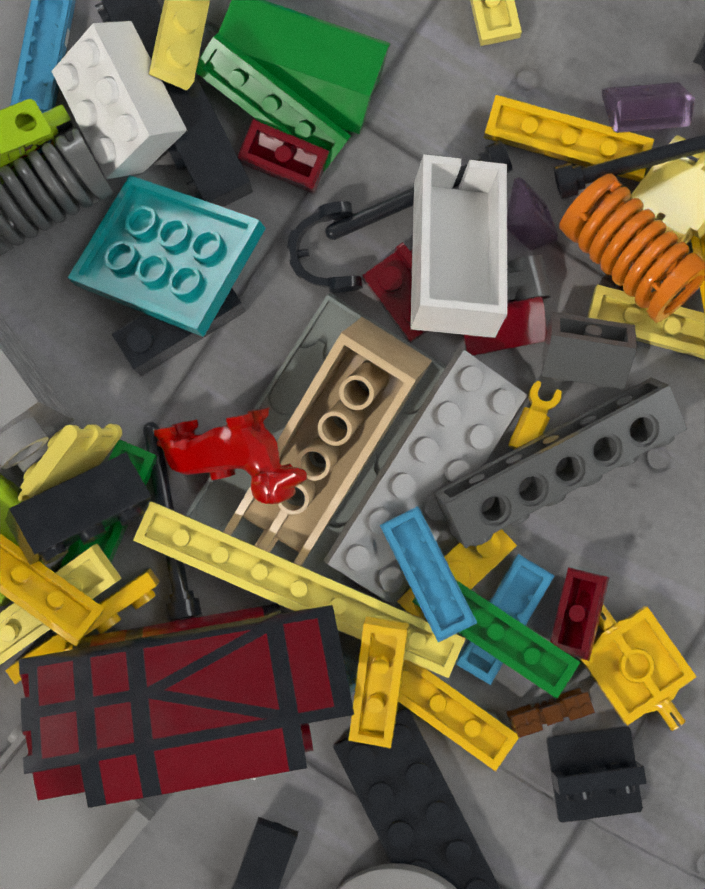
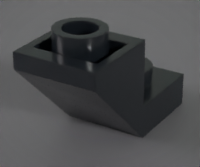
M258 817L247 842L239 871L231 889H279L299 831L283 826L278 822Z

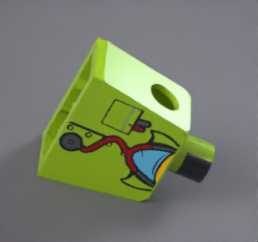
M27 99L1 109L0 168L9 166L17 177L18 174L13 166L14 160L17 158L24 159L31 169L32 166L27 155L32 150L39 152L45 161L46 159L41 150L42 145L51 143L55 147L54 136L73 127L64 106L61 104L41 113L35 100ZM0 175V182L1 184H4V181Z

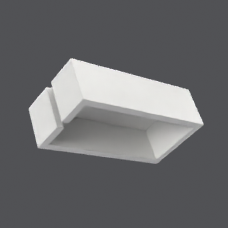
M423 154L414 181L411 329L495 338L507 316V164L469 160L459 185V190L452 188L461 167V159Z

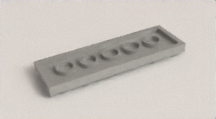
M457 349L323 561L395 607L409 583L380 525L418 506L435 540H437L447 522L433 493L483 467L526 399L527 394L464 349Z

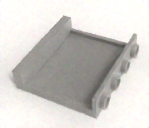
M20 722L7 738L11 746L0 756V889H94L155 815V812L139 799L88 808L85 792L38 801L33 774H24L23 757L27 756L28 748L26 738L22 733V722Z

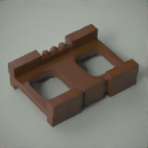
M580 687L561 693L556 700L549 698L548 702L543 700L541 705L535 703L532 708L529 703L506 711L511 729L514 732L516 731L518 738L542 731V725L544 724L549 726L564 721L563 718L566 717L569 718V721H573L595 713L588 692L582 693Z

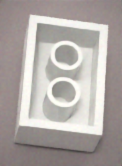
M132 21L93 23L52 70L57 84L106 179L143 173L187 131L162 80L149 75L151 59Z

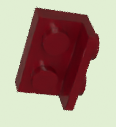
M402 242L396 246L394 253L363 274L362 280L407 341L412 343L427 331L411 329L413 248L409 250Z

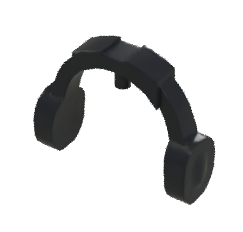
M349 201L323 204L318 207L319 212L305 218L295 230H291L287 248L290 251V265L300 279L303 278L315 286L329 288L331 293H344L362 289L361 276L317 277L306 271L300 262V258L310 256L309 249L299 250L301 240L308 229L318 223L345 218L353 214L352 204Z

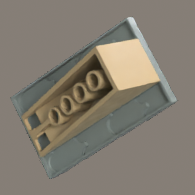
M329 293L253 409L269 407V414L264 424L277 441L281 465L290 463L293 467L304 469L307 473V480L295 486L296 493L291 499L279 504H263L252 495V477L243 469H235L236 474L227 478L211 480V477H209L185 516L341 583L345 575L323 560L445 370L446 365Z

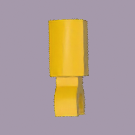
M537 380L531 386L528 392V399L531 405L529 408H523L508 447L515 450L544 434L550 420L547 412L560 402L561 390L556 389L550 401H542L538 396V390L542 382Z

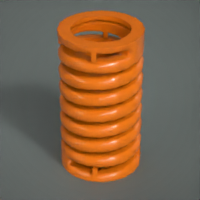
M612 173L606 174L590 184L573 201L563 215L559 229L570 240L578 243L579 248L584 253L589 254L590 259L594 263L600 264L601 270L605 274L612 275V281L618 286H623V291L629 297H635V303L640 308H648V316L654 322H661L679 309L705 281V261L696 253L688 254L690 249L685 242L677 243L678 236L673 231L665 232L666 224L662 220L654 221L655 214L650 209L643 210L644 205L640 199L634 198L630 200L631 191L627 187H621L622 184ZM685 287V289H684L675 299H673V298L675 297V295H676L682 288Z

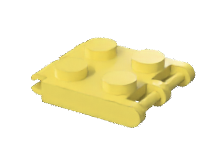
M677 135L669 144L686 139ZM705 152L691 155L699 159L697 162L684 157L652 166L630 197V199H640L644 205L643 210L650 209L655 214L654 221L662 220L666 224L665 232L673 231L678 236V243L685 242L687 244L693 236L701 239L705 233Z
M91 424L87 425L84 429H80L77 425H67L56 432L48 441V449L42 458L25 472L23 476L24 482L20 486L22 491L18 496V500L25 501L100 465L121 438V427L117 424H108L101 429L100 426Z

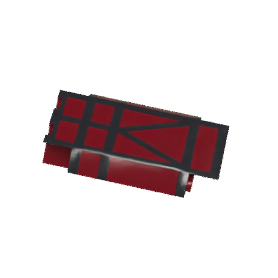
M271 604L86 636L76 647L73 645L72 650L19 659V675L25 698H21L22 733L26 738L28 748L27 756L23 757L24 774H33L38 801L85 792L87 806L92 808L306 769L305 752L314 751L308 723L355 715L333 605L281 614L279 604Z

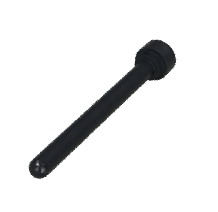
M705 134L581 168L580 165L572 166L571 163L554 167V176L560 198L565 199L578 195L579 190L585 189V184L592 183L606 174L612 173L614 176L705 152Z
M500 140L485 146V151L478 154L479 159L477 161L507 164V173L513 171L508 152ZM468 164L460 167L453 188L460 185ZM414 187L328 225L325 230L327 238L330 240L339 239L413 206Z
M148 422L143 427L146 451L158 456L151 472L156 503L174 510L163 448L157 446L159 439L154 435L153 431L159 429V426L154 422ZM166 555L172 594L168 595L170 603L166 604L169 621L202 615L199 598L194 597L193 590L189 591L184 563Z

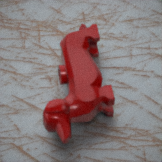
M269 407L247 411V414L226 418L227 424L225 426L212 428L202 435H195V430L199 427L197 419L172 424V427L168 426L153 430L154 435L159 439L157 446L163 448L168 465L172 470L186 475L210 472L211 480H217L235 475V469H243L252 477V495L263 504H279L291 499L296 493L295 486L307 480V473L304 469L293 467L290 463L281 465L277 441L264 424L269 414Z

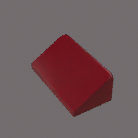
M253 119L237 157L240 163L315 194L329 151Z
M536 297L507 303V316L496 337L462 334L465 350L472 356L545 342L547 327L543 298Z
M568 567L550 640L552 644L572 657L590 661L610 577Z

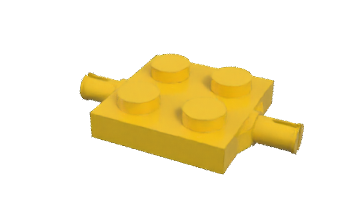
M603 604L602 616H600L598 624L602 631L594 641L590 661L580 659V661L624 724L628 726L643 714L658 710L671 731L679 728L677 724L682 726L686 720L671 700L674 699L680 688L697 676L648 606H643L626 619L615 621Z

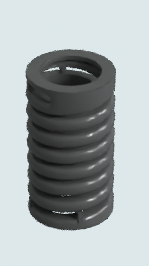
M77 127L65 133L66 137L60 135L55 140L66 163L51 143H45L41 147L48 165L36 150L30 151L27 155L36 176L24 159L17 158L14 160L13 166L23 186L9 166L0 168V175L11 195L10 197L0 182V256L13 249V245L19 246L23 244L24 236L27 238L36 237L38 228L43 231L49 230L52 226V220L56 223H62L66 219V213L75 216L79 213L80 206L89 208L93 202L95 204L114 194Z

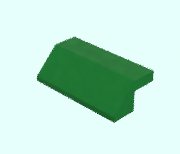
M231 0L218 33L339 127L360 134L373 91L382 75L390 43L266 0Z

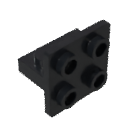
M628 726L554 735L546 738L557 818L561 823L642 811L643 806L639 785L647 784L645 769L642 764L635 760L632 733Z

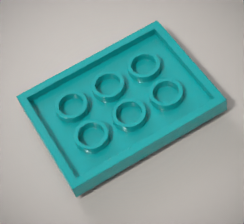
M129 175L68 276V279L77 287L204 337L266 228L259 219Z

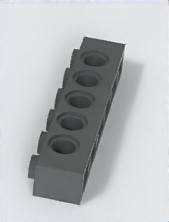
M651 377L439 489L433 494L452 535L465 548L478 546L490 540L493 533L502 528L523 523L529 518L530 513L543 506H553L560 503L566 498V494L571 491L599 482L603 477L602 475L612 469L633 464L638 460L640 454L652 448H660L670 444L675 439L674 436L687 430L670 385ZM639 418L637 429L630 434L632 423ZM603 437L602 447L593 453L595 443ZM567 457V464L564 469L556 473L559 461ZM531 476L529 487L519 492L521 482ZM494 496L495 499L492 507L482 512L481 509L484 501Z

